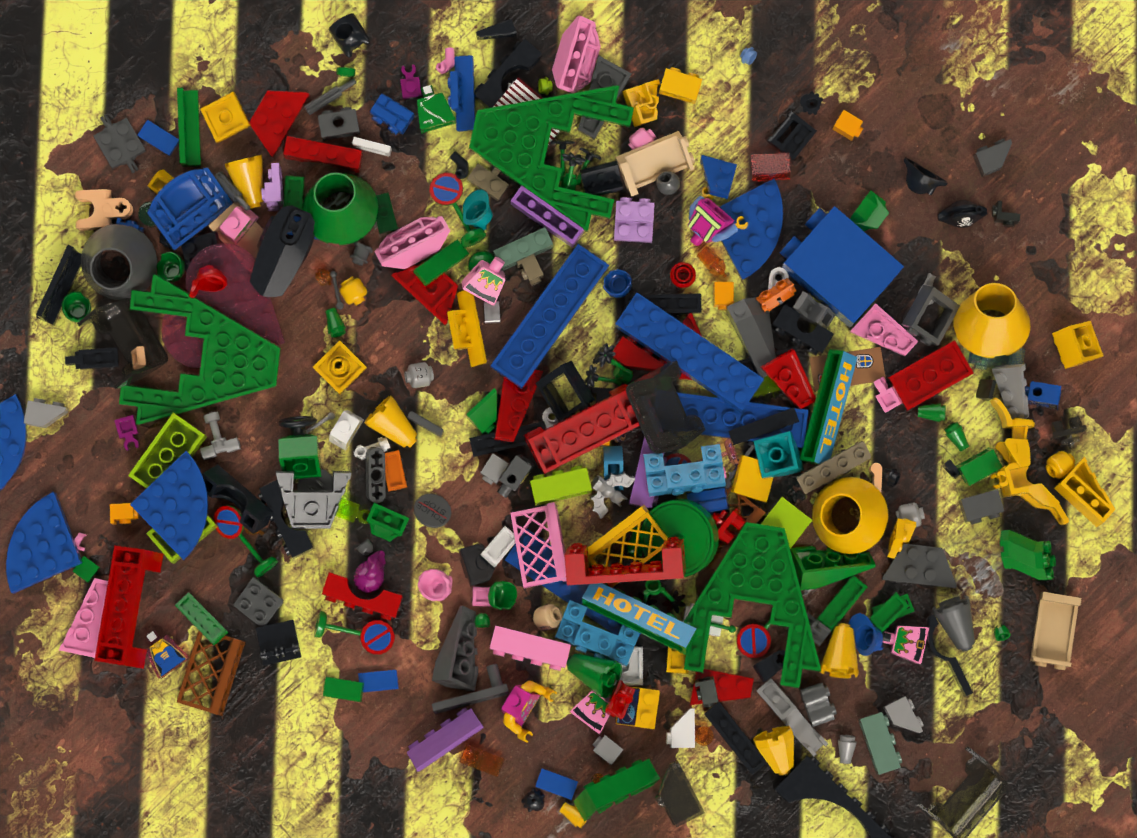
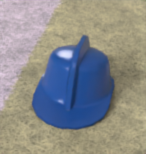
M858 613L852 616L849 625L854 629L855 645L858 652L863 656H868L877 650H882L883 634L881 630L875 627L865 614Z

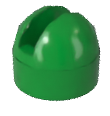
M483 613L478 614L475 617V627H490L489 616Z
M1002 624L999 628L996 626L994 629L995 639L997 641L1008 639L1010 637L1009 629Z

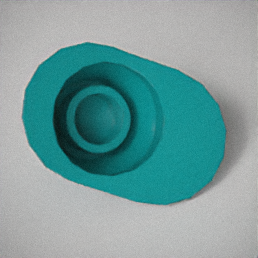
M479 189L472 192L463 203V222L474 228L486 230L487 224L493 217V213L489 206L488 193L485 190Z

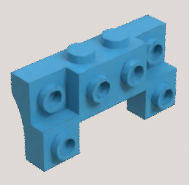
M720 444L701 446L703 461L664 466L663 452L643 454L649 497L666 494L682 495L688 491L698 493L702 492L703 489L726 486Z
M569 600L555 639L575 646V650L586 654L588 651L594 654L593 657L617 661L619 664L627 667L640 633L622 625L619 634L615 635L582 622L587 607Z

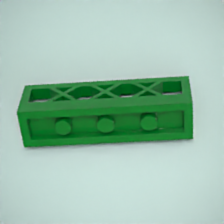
M183 87L177 88L180 164L182 167L201 166L199 91H184Z

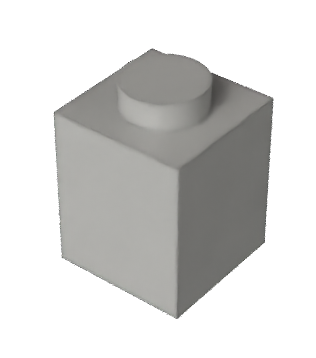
M492 454L480 472L483 476L482 480L490 485L492 483L498 484L509 463Z
M605 735L603 738L599 736L593 743L595 747L593 751L611 765L623 751L620 746Z

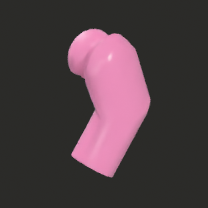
M445 48V59L436 65V70L439 73L445 74L454 67V48Z

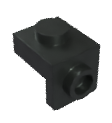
M998 201L996 206L993 205L992 217H995L994 222L1003 223V226L1014 227V224L1020 222V214L1001 212L1002 201Z

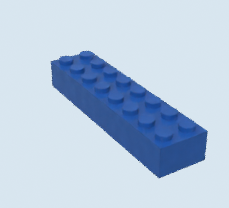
M639 293L635 294L615 323V328L634 339L740 413H742L764 380V378Z

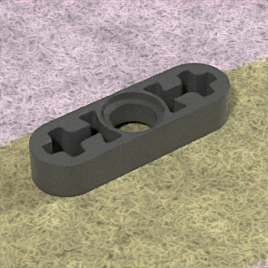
M370 447L366 451V496L368 500L380 503L386 495L385 453L381 448ZM375 451L379 454V457H376V464H380L379 467L371 466V464L375 465V459L371 457L375 454ZM377 469L380 472V477L377 480H373L371 473ZM371 483L380 484V486L376 485V491L380 492L376 498L372 496V493L375 492V486L371 485Z

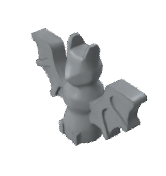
M623 472L619 475L610 473V477L607 480H604L599 475L593 479L591 488L597 492L595 495L590 496L594 502L592 510L598 513L600 519L608 512L604 498H610L613 503L621 507V501L628 498L620 491L615 490L614 487L623 486L628 488L635 481V477Z

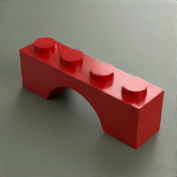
M290 136L286 138L283 153L285 159L300 162H318L360 173L363 158L362 150Z
M330 572L322 591V595L326 596L325 600L336 603V600L344 602L343 606L352 609L358 606L362 608V612L373 615L374 611L381 614L380 618L389 621L392 618L396 619L403 599L402 595L383 590L379 596L373 599H360L350 590L348 578Z

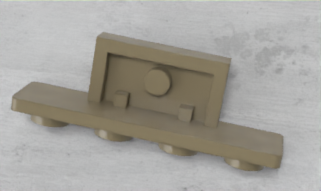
M860 441L797 476L796 479L802 491L807 494L823 484L831 483L834 478L849 473L852 468L869 460L872 456L866 444Z

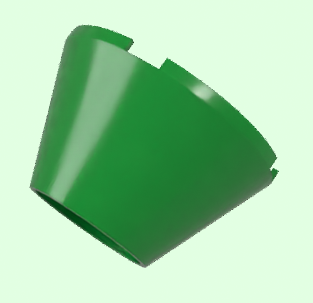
M329 173L320 178L309 189L305 196L302 210L310 213L314 219L313 233L317 239L327 244L347 245L362 239L370 232L377 220L379 205L373 188L362 178L348 173ZM345 192L353 195L351 202L342 209L329 210L322 207L325 200L334 193Z

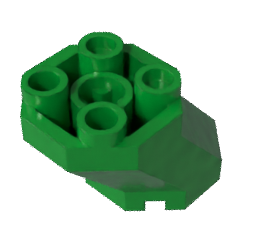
M1013 530L1001 531L1000 547L1003 546L1004 551L1001 552V559L1005 569H1015L1038 580L1054 579L1053 566H1056L1055 555H1051L1050 541L1038 542Z

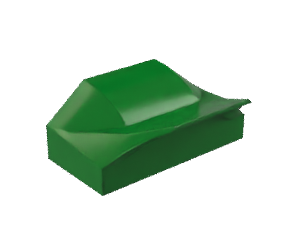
M870 190L850 220L863 231L878 229L889 214L885 206L886 201Z
M374 503L366 521L370 524L371 534L391 542L397 536L403 535L410 518Z

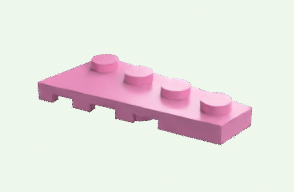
M94 578L59 648L60 651L95 658L108 581Z

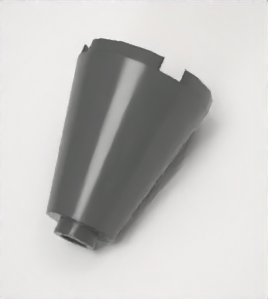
M967 595L964 596L965 599L961 600L959 596L939 603V608L936 609L934 606L932 609L958 650L961 649L962 652L972 649V645L975 644L971 603Z

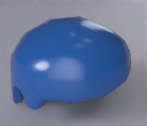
M616 269L610 271L604 277L603 288L609 296L621 298L630 292L632 279L626 271Z

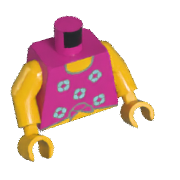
M526 681L522 685H516L502 706L504 725L517 734L518 739L528 743L526 735L533 736V734L522 728L524 722L541 695L552 702L554 700L550 698V695L552 693L557 694V692L550 687L545 688L533 681Z

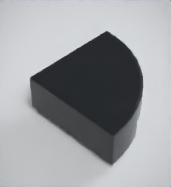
M950 459L942 465L953 479L960 476L959 470Z

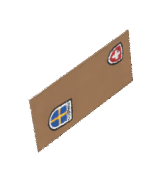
M881 347L847 352L858 357L850 386L873 383L881 377H884L886 380ZM827 355L809 357L814 391L819 389Z

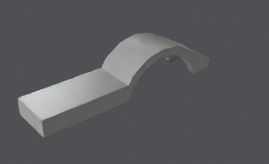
M769 679L757 690V693L786 726H790L793 735L813 757L817 755L815 752L823 745L825 747L828 745L825 739L808 723L797 707L772 679Z

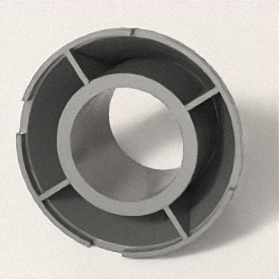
M112 224L100 228L86 241L81 254V268L86 281L97 293L113 300L131 299L132 290L145 291L151 285L153 274H156L157 254L152 242L143 232L132 226ZM116 250L128 259L130 275L127 280L117 281L104 273L101 267L103 251Z

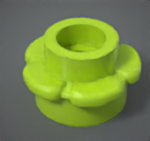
M545 77L544 79H539L538 91L540 94L547 96L549 92H552L553 85L552 81H548V77Z

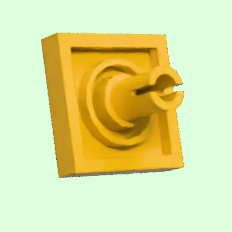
M338 341L313 366V369L340 395L367 367L341 341Z

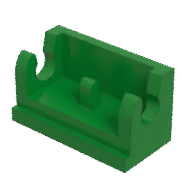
M989 447L956 465L965 483L967 482L968 486L1003 468L995 451Z

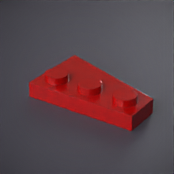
M791 349L760 367L797 408L803 409L815 402V394L795 350Z

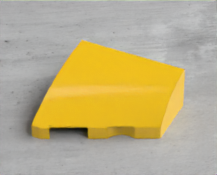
M659 79L622 91L627 106L634 107L632 115L634 127L657 120L658 111L656 107L659 102V97L657 96V87L660 85Z

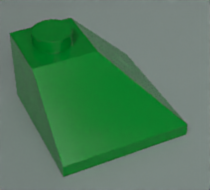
M495 388L466 414L467 419L482 435L485 432L489 434L496 428L497 390Z

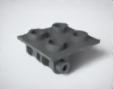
M253 577L233 606L258 626L262 627L267 625L277 609L282 606L284 600L270 590L269 587L262 584L260 580Z

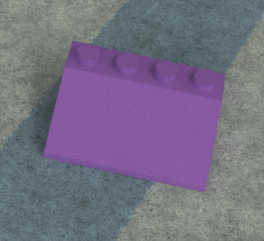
M465 707L456 713L458 716L456 719L451 721L449 718L440 724L442 728L437 732L434 729L424 735L426 739L421 743L417 740L408 746L410 750L407 751V754L418 772L484 728L471 708L467 710Z

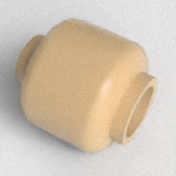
M553 604L537 608L533 615L534 624L541 631L557 628L562 620L560 609Z

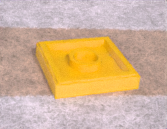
M231 92L200 109L216 143H220L251 126L235 92Z
M740 455L731 492L767 503L773 477L762 478L758 460Z

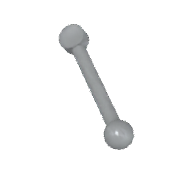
M330 412L327 417L308 428L306 434L329 419L333 420L335 414Z

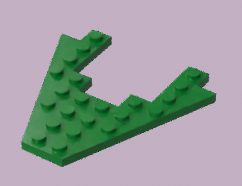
M616 85L477 110L469 149L579 225L585 232H588L591 215L610 219L614 199L558 187L562 168L544 164L551 129L570 133L574 115L630 127L634 107L616 103L619 86Z
M153 274L151 292L132 290L130 309L187 317L185 336L204 338L200 375L181 373L178 392L121 385L119 404L138 407L136 424L147 423L171 416L173 413L179 414L277 386L281 347L198 298H190L188 292L157 274Z
M746 522L684 622L693 624L697 629L696 637L686 654L684 670L703 673L712 615L731 618L734 599L773 605L770 625L789 627L780 685L800 688L802 669L821 672V667L785 528Z

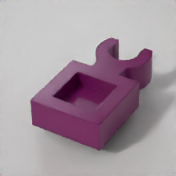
M412 64L411 72H406L405 66H402V74L406 77V79H400L403 99L422 97L419 77H414L416 73L415 65Z
M134 415L114 420L119 439H126L124 442L126 451H130L128 447L130 442H134L135 447L139 448V442L134 438V435L139 434Z

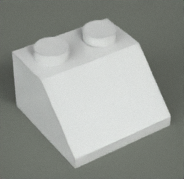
M695 708L688 709L670 728V732H666V744H670V748H695Z

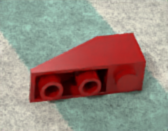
M629 336L627 338L622 337L612 351L616 353L613 359L628 369L668 373L670 371L669 364L661 358L655 359L650 350L645 347L643 349L636 346L637 342Z

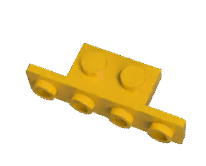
M464 290L457 293L460 310L449 311L447 315L454 349H467L471 367H476L487 363L474 295Z

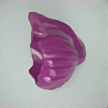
M384 551L375 552L368 557L367 561H364L356 568L354 582L357 589L371 593L378 590L384 581V566L386 564Z

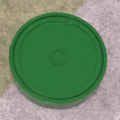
M674 499L664 502L650 511V515L668 538L679 537V540L684 539L686 561L684 577L693 575L710 564L717 552L719 535L713 517L703 506L687 499ZM647 518L644 520L641 530L651 532L652 524ZM641 533V544L649 545L650 534ZM653 535L652 546L660 547L664 540L661 536ZM643 547L645 557L648 556V548ZM662 550L648 560V562L661 561L663 563Z

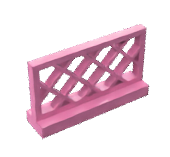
M555 502L548 503L546 506L510 513L523 587L528 588L558 581H567L564 557L565 547L558 508ZM545 511L546 518L542 524L533 519L538 512ZM524 515L529 520L522 528L517 525L516 517ZM531 521L540 526L534 535L526 531ZM542 529L549 532V538L545 543L537 538ZM524 532L532 537L527 546L520 543V537ZM534 540L543 544L537 554L529 549ZM546 547L552 550L553 553L549 561L540 556ZM527 551L535 555L530 565L523 561V556ZM538 558L547 563L541 573L533 568ZM549 565L556 570L557 577L548 578L543 575ZM530 569L539 574L535 581L527 583L526 575Z

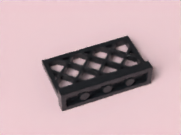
M67 245L36 313L37 319L54 326L62 310V301L70 293L81 268V253L73 246Z

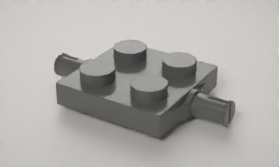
M107 114L104 117H100L105 128L103 131L93 135L112 170L120 165L127 164L132 174L135 171L137 172L139 169L134 160L137 156L146 152L128 119L125 118L112 124Z

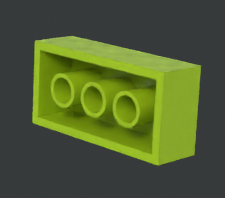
M173 413L128 476L143 487L148 488L185 451L193 457L207 436Z

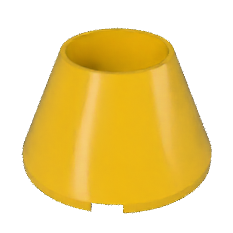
M1000 283L986 284L966 298L960 304L953 321L956 337L960 344L971 353L985 358H995V356L1002 355L1009 356L1017 352L1026 343L1031 327L1029 315L1015 293L1009 287ZM997 310L1004 313L1005 316L991 317L982 311Z
M843 477L827 484L819 492L812 509V522L816 534L826 546L840 553L856 554L872 548L882 538L888 523V507L882 493L872 483L857 477ZM844 497L853 499L860 509L859 524L848 534L840 532L832 521V509L836 502Z

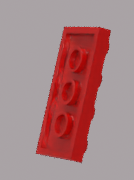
M954 340L888 377L901 398L906 411L969 377L974 372Z

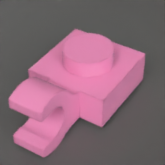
M884 377L874 381L876 388L880 392L876 398L885 413L903 403L894 386L888 388Z

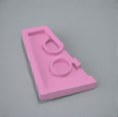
M876 303L850 331L852 334L903 356H906L918 342Z

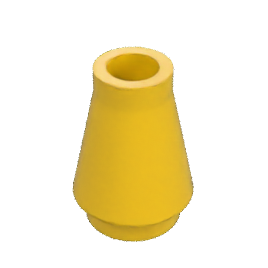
M567 802L563 804L559 811L575 827L582 828L587 822H584L577 807Z

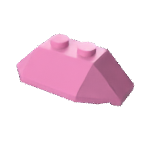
M577 16L562 34L552 68L557 88L568 93H576L591 82L601 48L595 29V22L585 17Z
M442 216L437 218H419L388 234L374 252L382 266L406 269L439 252L450 233V229Z

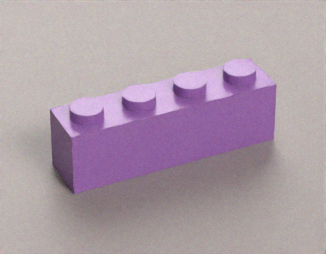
M523 186L519 188L511 199L513 207L543 228L545 227L547 231L571 248L576 245L584 233L583 228Z
M646 428L629 505L637 507L645 505L650 510L652 506L657 505L658 496L649 497L643 454L663 452L664 466H666L667 458L664 457L665 450L670 448L671 439L668 438L669 433Z

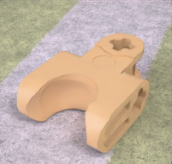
M79 190L75 192L77 200L80 202H90L94 206V212L89 218L80 219L76 222V229L80 231L99 230L107 225H112V220H117V218L126 220L133 214L131 203L125 198H112V190ZM122 205H124L127 208L123 210V213L119 211V209L122 208Z

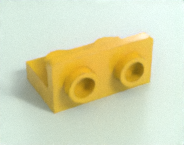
M897 519L889 539L887 557L895 559L897 553L901 552L903 544H909L916 527V522L909 519Z

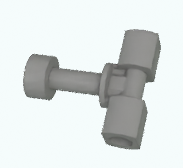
M218 412L203 416L205 423L210 424L214 438L210 446L200 448L203 460L217 457V454L225 451L230 453L241 450L238 438L226 441V437H221L217 423L220 420Z

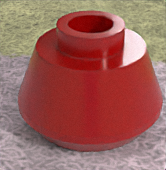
M680 262L672 267L670 279L675 286L687 288L694 283L696 271L691 264Z

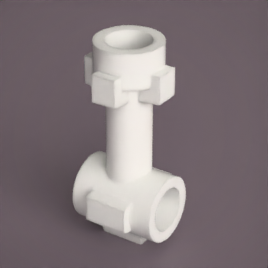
M380 437L377 443L364 447L360 444L355 449L354 455L364 460L366 459V451L370 447H378L385 452L390 448L386 437Z

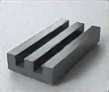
M410 411L407 416L412 422L436 436L442 437L444 430L413 411Z

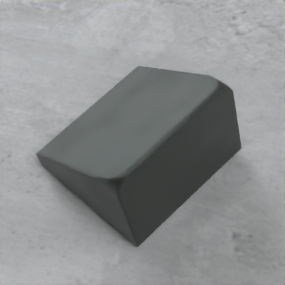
M981 379L976 398L990 401L993 398L996 380Z

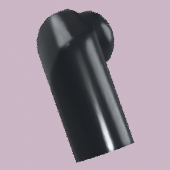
M455 151L450 156V159L457 164L455 175L458 179H464L468 175L469 164Z

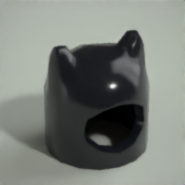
M354 13L340 18L328 29L343 53L349 58L352 56V51L363 43L366 45L370 44L364 28Z

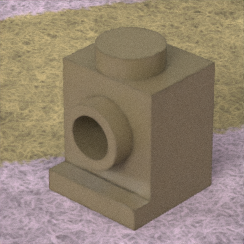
M534 254L517 261V267L523 268L520 272L524 280L528 279L531 286L541 282L543 272Z

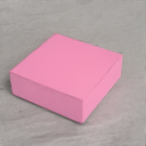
M473 587L472 606L492 607L488 601L490 587Z

